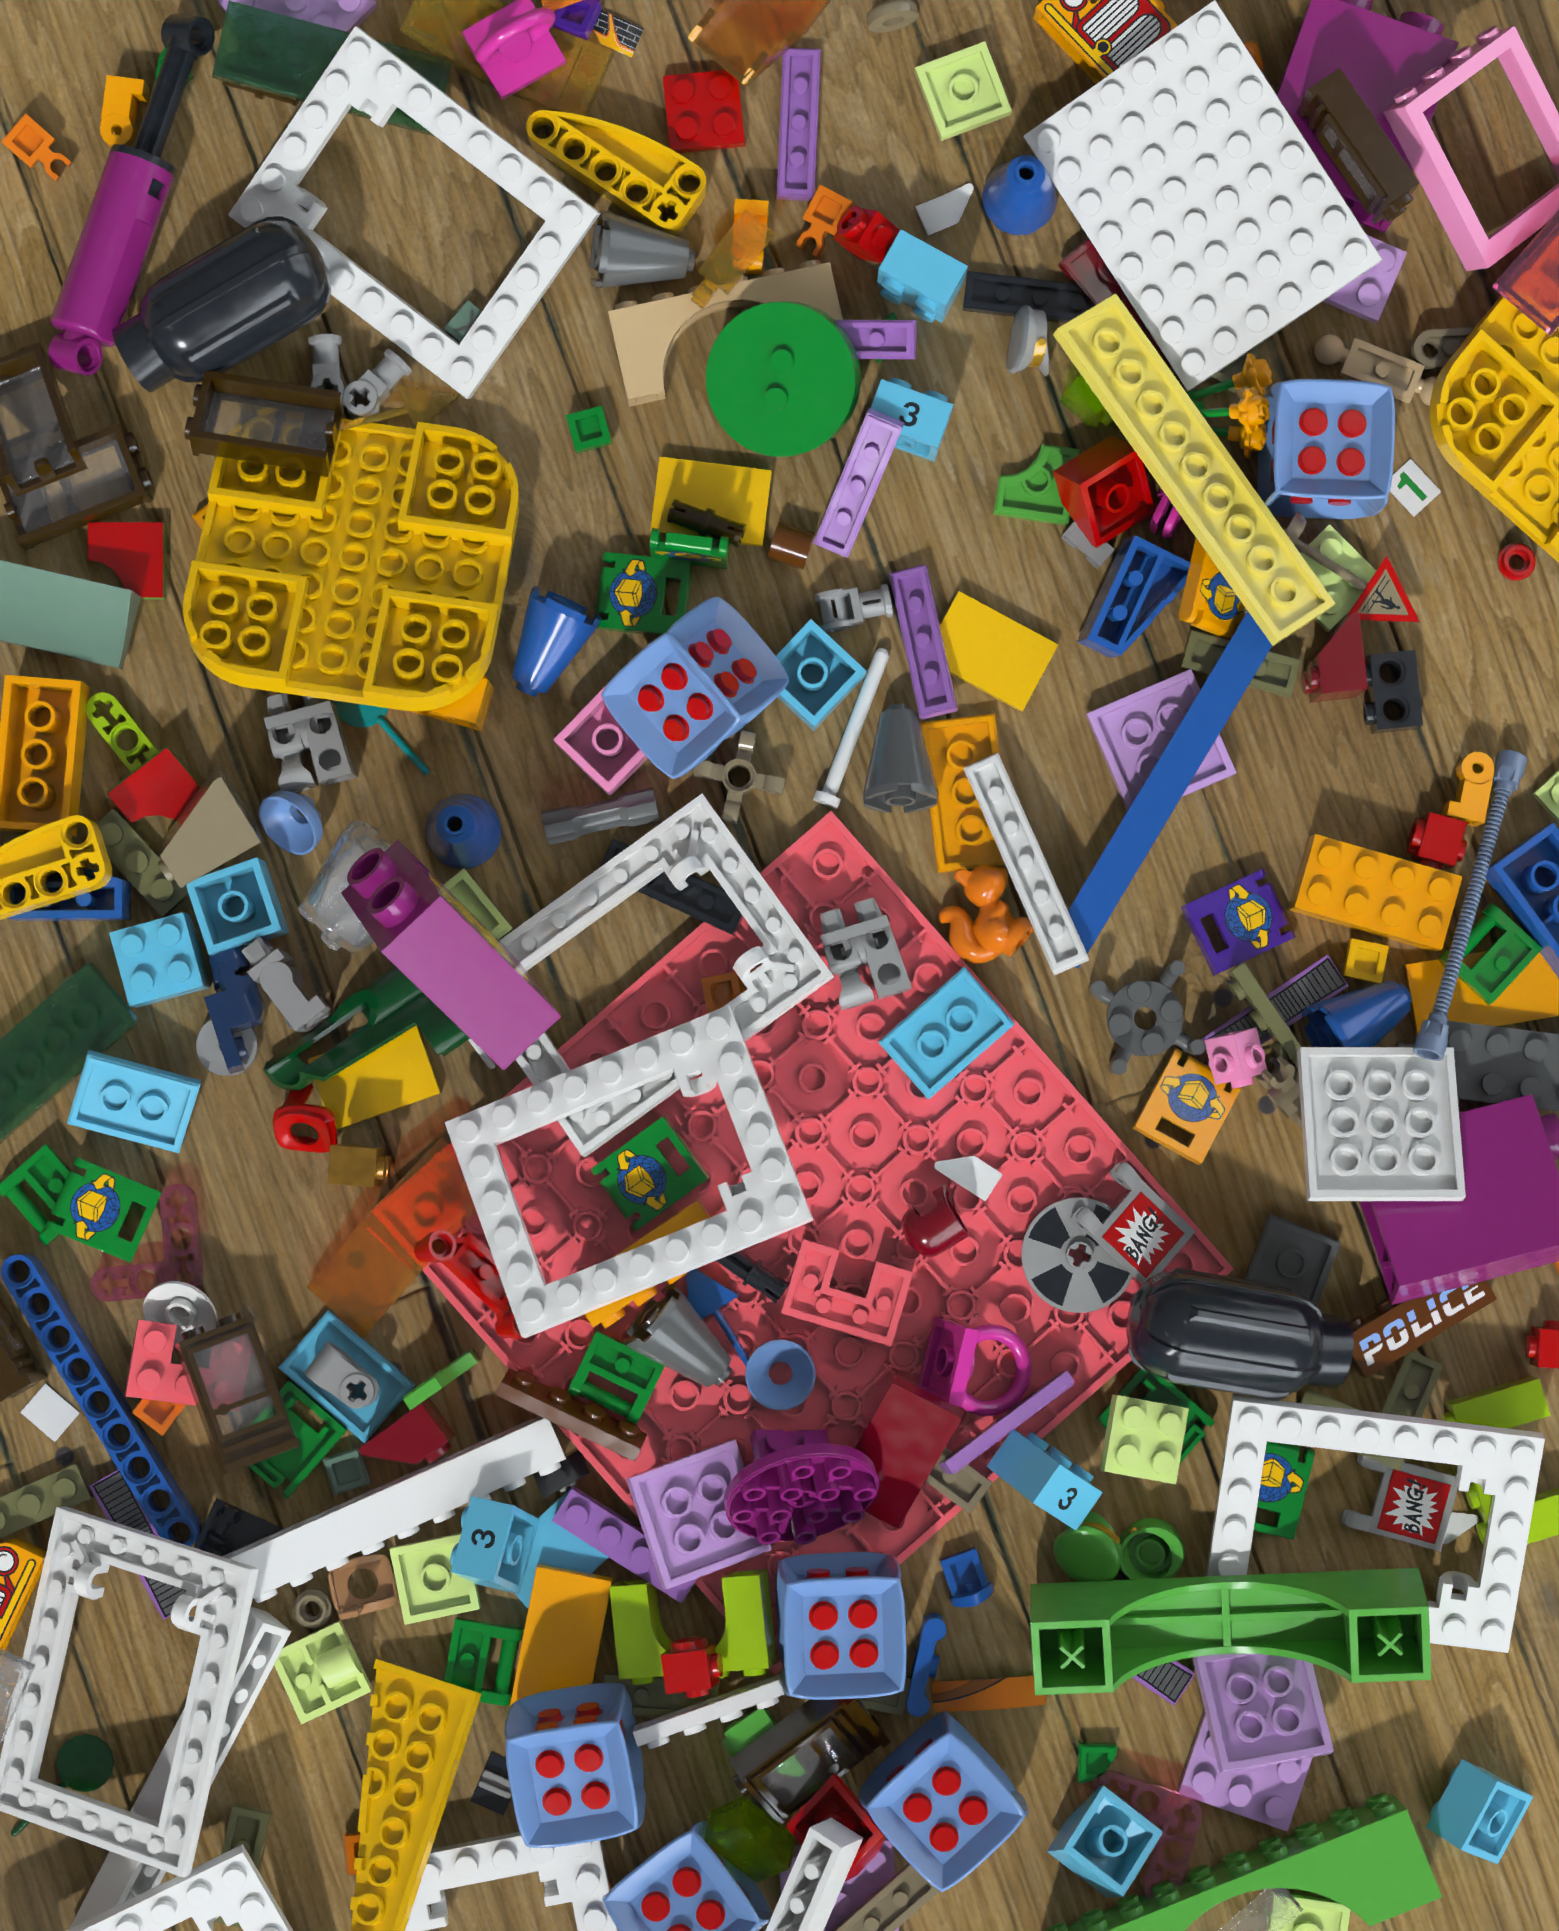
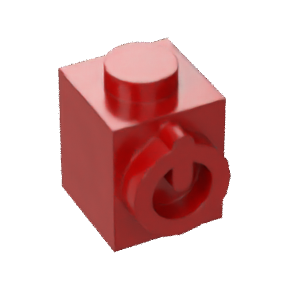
M852 206L841 216L837 224V233L833 239L856 258L882 264L900 229L876 210Z
M1432 812L1423 815L1422 819L1416 817L1409 833L1407 853L1412 854L1411 859L1421 861V865L1442 871L1443 868L1449 869L1454 867L1456 861H1462L1466 851L1467 840L1462 838L1467 822Z
M689 1637L671 1641L669 1643L670 1648L660 1655L666 1694L686 1692L687 1698L710 1694L709 1689L720 1682L719 1677L723 1676L722 1657L720 1653L715 1652L714 1643L707 1644L706 1637Z

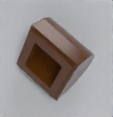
M778 522L768 553V559L804 570L815 533Z

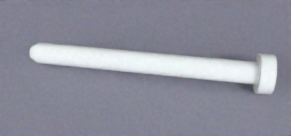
M878 648L874 653L823 790H816L813 797L814 801L827 807L838 809L841 799L836 797L889 659V651L886 649Z

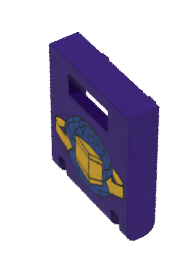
M1264 868L1181 907L1213 976L1296 937L1293 930L1284 932L1282 935L1278 928L1289 924V921L1271 883L1269 882L1260 887L1256 883V881L1263 879L1267 875ZM1212 914L1227 946L1226 949L1217 953L1200 921L1201 918Z

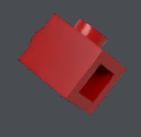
M1544 1320L1543 1327L1532 1326L1531 1335H1527L1525 1339V1356L1530 1358V1365L1541 1368H1559V1321Z

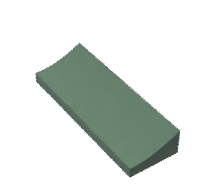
M0 560V641L123 670L141 596L132 590Z

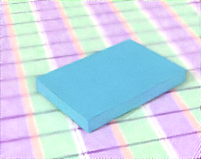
M963 967L878 1043L929 1100L1014 1025V1022L971 973Z
M88 1050L67 1124L179 1153L201 1080Z
M330 1309L278 1367L364 1443L404 1399L403 1396L416 1385ZM327 1341L346 1352L359 1366L376 1378L380 1390L376 1401L371 1405L359 1409L351 1408L333 1394L319 1387L305 1375V1370ZM364 1382L352 1385L356 1390L353 1395L355 1399L363 1396L367 1397V1394L364 1392V1387L366 1386Z
M572 1488L567 1490L538 1517L539 1523L520 1594H515L527 1608H529L537 1564L591 1574L609 1558L552 1521Z

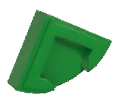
M1078 1742L1077 1782L1093 1781L1105 1772L1115 1759L1117 1744Z

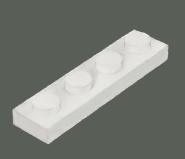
M780 1675L768 1677L635 1725L633 1735L637 1747L647 1744L648 1749L656 1748L670 1741L669 1736L683 1731L685 1736L692 1735L706 1729L705 1723L720 1718L721 1723L741 1717L743 1715L742 1709L756 1705L757 1709L760 1710L777 1704L779 1702L778 1697L784 1695Z

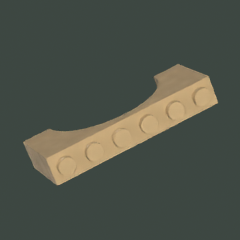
M821 260L803 262L799 264V269L784 272V268L770 269L764 271L762 277L748 280L747 276L730 278L725 281L724 286L711 288L709 284L697 285L688 289V294L674 296L672 292L661 293L653 296L651 302L638 305L637 301H625L614 306L615 310L608 311L629 407L666 399L664 375L672 348L688 327L713 312L731 308L750 309L754 306L770 302L793 301L816 307L827 313L834 320H843L830 262L821 264Z

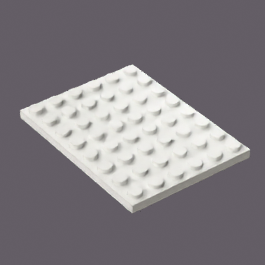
M1215 0L1023 136L1038 160L1048 171L1052 182L1187 391L1192 390L1383 261Z

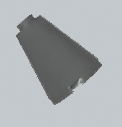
M599 211L601 213L599 218L603 219V224L595 225L593 231L590 268L597 269V278L590 277L592 287L604 288L683 279L687 271H693L695 249L689 248L688 240L609 211Z
M905 704L890 705L879 716L862 795L863 804L871 810L891 813V806H904V813L917 812L934 807L937 804L939 792L918 714L910 710V706Z
M673 1284L666 1286L661 1290L666 1296L659 1302L651 1299L636 1316L627 1331L632 1338L624 1339V1344L631 1350L705 1387H709L712 1384L719 1386L725 1381L732 1370L729 1366L731 1357L682 1291Z

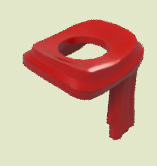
M313 1082L301 1090L290 1091L284 1104L276 1108L273 1113L274 1137L279 1146L285 1149L326 1153L330 1152V1145L338 1144L336 1119L333 1111L325 1106L306 1104L314 1089ZM295 1123L309 1124L316 1129L319 1138L295 1136L292 1133L291 1126Z

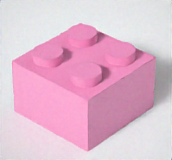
M603 688L553 740L568 757L611 797L648 758L622 729L606 707L601 696Z

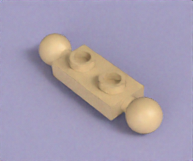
M1332 334L1324 335L1316 341L1314 354L1319 362L1325 365H1332L1337 362L1343 363L1339 376L1348 380L1368 381L1392 387L1394 398L1408 404L1412 400L1414 392L1419 394L1422 402L1430 406L1431 394L1437 377L1420 378L1425 365L1357 338L1353 339L1349 349L1344 347L1339 337Z

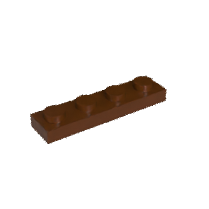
M509 1368L495 1394L634 1462L647 1436L637 1425L626 1420L619 1421L607 1415L597 1405L584 1404L571 1398L567 1391L561 1388H550L536 1381V1378L526 1371H515Z

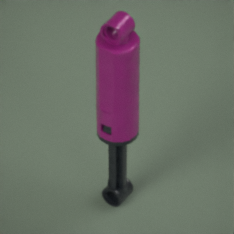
M171 14L162 24L161 38L167 51L133 147L121 144L111 146L51 316L52 325L62 331V333L57 334L52 339L48 351L49 360L56 369L87 376L92 375L99 369L102 363L103 352L101 346L109 348L115 346L112 329L125 321L177 173L174 166L160 157L193 63L199 56L206 55L214 45L215 31L212 23L207 18Z

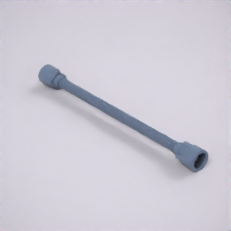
M1501 750L1497 753L1492 782L1495 795L1493 796L1490 812L1488 813L1483 831L1484 834L1482 835L1474 862L1475 865L1473 866L1474 869L1472 870L1465 900L1459 915L1460 918L1454 933V940L1449 950V958H1447L1445 964L1446 967L1444 968L1445 971L1440 982L1441 985L1436 996L1433 1012L1429 1014L1428 1020H1423L1414 1044L1413 1052L1428 1060H1443L1447 1048L1449 1034L1447 1014L1459 970L1461 969L1460 965H1462L1463 956L1465 955L1464 952L1469 941V934L1474 923V916L1484 888L1483 885L1485 884L1490 866L1489 863L1495 849L1508 798L1512 795L1513 791L1518 790L1527 764V758L1516 751Z

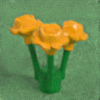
M1248 353L1243 371L1232 375V379L1196 391H1186V393L1204 418L1230 416L1231 419H1239L1242 424L1241 427L1230 426L1229 429L1210 427L1217 436L1228 437V441L1239 442L1240 448L1244 449L1245 458L1250 459L1252 452L1263 449L1267 439L1266 425L1264 423L1270 416L1269 401L1264 397V388L1272 384V372L1265 359H1256L1252 353ZM1235 387L1236 390L1248 387L1243 390V396L1239 403L1231 404L1228 408L1205 409L1203 401H1197L1199 398Z

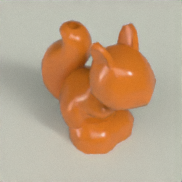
M980 865L971 871L966 869L954 871V878L963 885L967 899L979 907V912L975 921H972L970 915L963 908L949 905L940 911L939 921L941 924H951L949 930L951 947L966 962L973 964L986 963L994 960L1001 953L1011 957L1021 948L1034 931L1028 917L1015 918L1010 912L1009 904L1001 900L1008 877L1005 867Z

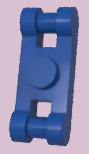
M933 1612L926 1614L922 1620L910 1673L911 1680L906 1706L908 1712L915 1717L924 1716L929 1710L930 1703L925 1690L928 1677L935 1678L939 1664V1655L934 1654L936 1641L941 1640L946 1634V1625L943 1617Z

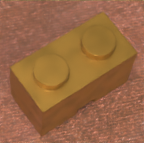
M344 1144L330 1145L327 1184L363 1187L382 1186L383 1180L389 1179L391 1156H385V1148Z

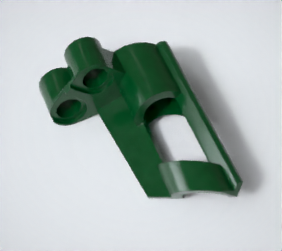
M394 965L350 995L337 1008L332 1017L268 1060L264 1065L263 1071L271 1082L279 1088L288 1091H298L315 1080L326 1081L416 1025L420 1028L438 1056L442 1054L445 1057L470 1038ZM362 1011L368 1022L364 1027L309 1065L298 1058L297 1055L358 1012Z

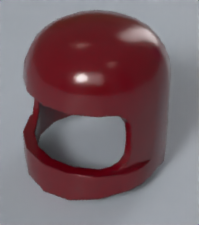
M945 1185L933 1191L937 1201V1206L934 1210L924 1216H920L918 1211L912 1206L905 1212L902 1218V1230L907 1241L917 1253L925 1257L937 1256L969 1236L968 1230L958 1215Z

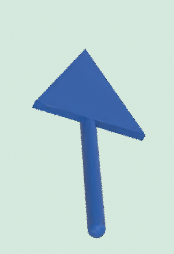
M697 1269L689 1271L686 1274L688 1301L702 1319L713 1313L747 1367L749 1356L719 1308L739 1295Z

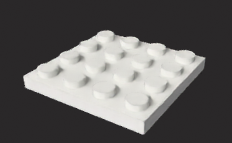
M1414 1047L1299 1048L1297 1057L1307 1201L1464 1200L1466 1194L1454 1047H1447L1444 1058L1440 1061L1428 1060L1416 1055L1413 1052Z

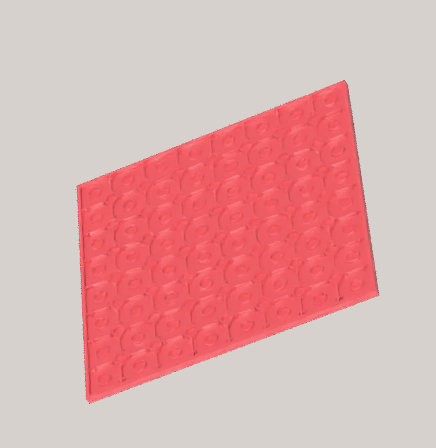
M832 811L826 814L762 870L760 874L827 967V960L820 940V935H823L820 914L840 908L845 927L860 923L854 904L874 898L882 916L887 915L912 988L909 991L878 1000L867 964L861 965L857 968L861 981L873 991L874 1001L841 1011L839 997L842 986L839 976L833 974L834 978L745 1041L814 1221L740 1251L756 1262L760 1259L763 1261L762 1266L790 1283L803 1239L839 1249V1255L829 1287L862 1297L866 1296L876 1261L912 1271L913 1276L892 1346H888L782 1314L781 1310L788 1287L775 1304L747 1284L745 1287L742 1284L744 1280L717 1261L696 1268L739 1295L719 1308L749 1358L759 1346L766 1342L780 1339L793 1341L802 1346L812 1358L815 1366V1383L806 1400L794 1408L774 1410L761 1405L748 1390L745 1375L746 1366L715 1316L711 1313L702 1320L731 1357L729 1366L732 1370L729 1376L719 1386L712 1384L709 1387H705L664 1367L637 1423L640 1430L646 1433L647 1436L635 1462L557 1425L638 1519L639 1517L626 1478L731 1439H736L744 1466L746 1467L755 1461L750 1437L754 1430L797 1432V1430H827L830 1444L854 1448L895 1375L918 1387L934 1317L950 1320L970 1328L987 1324L1001 1325L1015 1332L1023 1340L1029 1351L1032 1367L1029 1385L1019 1402L1059 1372L1068 1371L1075 1381L1074 1385L1015 1428L1016 1431L1025 1437L1031 1431L1043 1439L1132 1360L1127 1350L1126 1323L1132 1295L1142 1285L1132 1277L1125 1291L1111 1304L1099 1310L1085 1313L1060 1310L1041 1299L1029 1285L1021 1261L1023 1238L1030 1223L1039 1212L1059 1200L1074 1197L1090 1198L1105 1203L1114 1209L1129 1192V1190L1110 1176L1111 1169L1118 1163H1128L1139 1177L1196 1231L1162 1272H1171L1176 1268H1183L1227 1276L1234 1270L1216 1247ZM744 917L735 936L703 922L558 1049V1052L572 1070L707 1014L701 978L735 972L733 966L736 960L748 950L757 946L762 947L763 943ZM760 963V964L756 965V966H755L754 968H752V969H756V968L760 967L763 963ZM965 967L1014 1022V1025L928 1100L878 1042ZM526 1077L503 1098L529 1088L533 1084ZM716 1083V1087L711 1091L694 1097H683L679 1089L586 1157L579 1153L558 1120L497 1145L546 1284L614 1257L698 1199L710 1217L727 1211L717 1185L725 1182L729 1185L739 1184L743 1182L742 1175L752 1172L718 1083ZM665 1115L710 1177L635 1232L631 1225L635 1220L642 1218L638 1211L626 1219L599 1183L610 1174L605 1168L602 1173L594 1176L590 1169ZM668 1137L657 1144L679 1176L690 1168ZM452 1142L372 1211L382 1225L508 1369L526 1371L533 1375L536 1381L550 1388L558 1387L568 1391L597 1330L624 1343V1339H631L632 1337L627 1331L636 1316L651 1299H654L656 1302L663 1299L666 1295L661 1290L669 1285L667 1281L657 1284L655 1286L658 1291L657 1294L638 1307L634 1301L623 1307L626 1312L625 1316L606 1329L602 1323L593 1328L586 1316L581 1315L527 1338L518 1340L512 1338L505 1339L501 1338L495 1330L496 1314L443 1263L421 1262L414 1254L415 1244L428 1233L437 1230L448 1231L453 1237H461L462 1234L471 1232L490 1250ZM975 1156L1003 1175L987 1200L984 1201L937 1171L934 1167L935 1163ZM945 1185L958 1215L968 1230L969 1236L937 1256L925 1257L917 1253L907 1241L902 1230V1218L905 1212L912 1206L918 1211L920 1216H924L934 1210L937 1206V1201L933 1191ZM1079 1244L1077 1249L1069 1250L1068 1255L1074 1258L1073 1265L1078 1266L1080 1261H1088L1089 1254L1084 1252L1085 1245ZM685 1274L672 1284L680 1289L688 1299ZM997 1340L979 1342L976 1344L974 1352V1370L967 1382L966 1390L976 1399L991 1401L1001 1397L1011 1387L1016 1374V1362L1012 1351L1004 1343ZM776 1362L769 1369V1377L776 1384H785L792 1377V1369L785 1362ZM591 1371L586 1378L587 1382L634 1404L638 1394ZM570 1395L571 1398L584 1404L590 1403L599 1406L607 1415L619 1421L627 1419L581 1395H578L577 1398ZM958 1407L965 1412L946 1448L954 1452L1006 1412L994 1416H979L966 1411L962 1407ZM1009 1434L969 1463L970 1466L992 1481V1483L999 1476L990 1470L987 1465ZM925 1482L899 1528L864 1511L865 1516L862 1520L848 1523L834 1531L817 1536L816 1540L809 1544L801 1545L795 1543V1541H777L770 1544L772 1550L697 1578L695 1584L726 1619L721 1578L729 1572L767 1569L777 1662L769 1669L775 1675L782 1669L777 1631L776 1588L778 1560L804 1554L873 1552L893 1555L900 1565L957 1515L962 1508Z

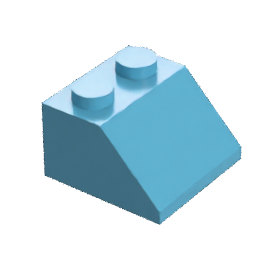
M1461 1759L1459 1765L1451 1772L1448 1780L1449 1784L1441 1799L1433 1806L1426 1828L1460 1850L1498 1864L1534 1796L1491 1772Z
M1101 1785L1065 1821L1047 1852L1106 1898L1124 1897L1163 1831L1104 1785Z

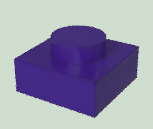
M583 0L557 9L555 12L556 19L552 26L553 30L588 41L602 11L600 1Z

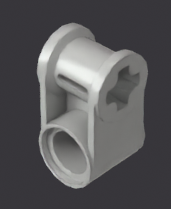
M327 1341L304 1372L315 1384L333 1394L351 1408L359 1409L371 1405L379 1395L380 1387L376 1378L359 1366L346 1352ZM364 1382L366 1384L364 1392L367 1394V1397L363 1396L355 1399L353 1395L356 1390L352 1385Z

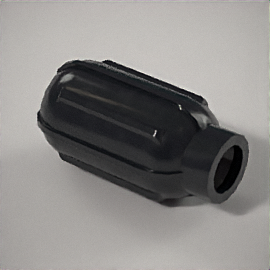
M283 216L266 217L254 222L160 278L148 289L142 299L140 313L113 328L112 336L128 369L148 392H154L174 379H179L186 383H202L205 371L224 373L319 316L329 302L331 293L330 274L320 251L307 233L295 221Z
M1176 1268L1171 1272H1161L1149 1278L1132 1295L1126 1323L1127 1350L1133 1363L1142 1370L1164 1378L1170 1383L1271 1400H1282L1289 1394L1299 1391L1304 1385L1328 1389L1338 1388L1349 1372L1353 1356L1354 1340L1350 1322L1343 1316L1321 1313L1318 1306L1309 1298L1293 1292L1288 1287L1183 1268Z

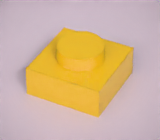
M1352 938L1349 939L1342 976L1373 983H1382L1389 946Z

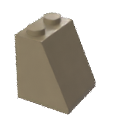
M222 764L214 767L161 841L158 865L169 882L175 879L180 888L261 843L260 827Z

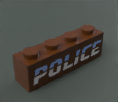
M1487 1281L1394 1305L1391 1304L1390 1297L1374 1306L1377 1312L1363 1319L1362 1315H1359L1349 1320L1354 1340L1352 1363L1360 1376L1368 1378L1487 1306L1497 1298Z

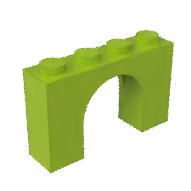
M1533 1376L1446 1401L1444 1404L1447 1412L1442 1413L1443 1421L1507 1429L1551 1416L1540 1379ZM1470 1482L1469 1491L1465 1493L1472 1509L1477 1508L1481 1522L1476 1524L1479 1539L1484 1546L1492 1495L1484 1494L1480 1484ZM1559 1487L1535 1494L1527 1544L1559 1535Z
M767 1569L729 1572L721 1578L726 1624L723 1637L715 1647V1652L721 1654L723 1661V1676L719 1678L728 1677L729 1671L743 1670L744 1676L766 1674V1669L777 1662ZM644 1579L618 1581L611 1585L609 1589L619 1680L631 1679L634 1685L652 1683L655 1681L654 1677L663 1676L660 1655L670 1648L669 1643L671 1642L660 1621L657 1587Z

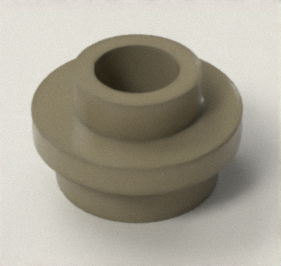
M318 1589L303 1591L296 1598L293 1605L295 1619L307 1628L322 1626L330 1618L332 1612L330 1598ZM314 1601L318 1603L320 1607L318 1614L312 1615L307 1611L306 1606L308 1602Z

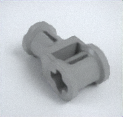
M318 334L309 337L308 346L312 348L313 381L311 387L320 389L333 388V391L342 393L343 400L345 388L342 381L338 346L342 344V337L334 334Z
M388 348L383 353L385 357L372 371L367 370L358 381L350 383L344 390V404L348 414L354 420L369 422L376 418L380 406L390 396L389 391L404 375L409 376L412 373L411 368ZM357 397L365 399L367 397L369 405L366 407L362 404L356 406L354 399Z
M882 584L880 589L858 593L856 587L851 589H833L814 595L815 602H818L820 605L823 625L820 628L826 633L844 631L854 626L863 625V619L881 615H885L887 618L893 617L887 584ZM831 604L835 606L837 618H834Z

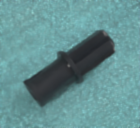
M741 1251L716 1260L719 1264L744 1280L742 1284L745 1287L747 1284L775 1304L789 1285L787 1281H784L762 1266L763 1261L759 1259L756 1262Z

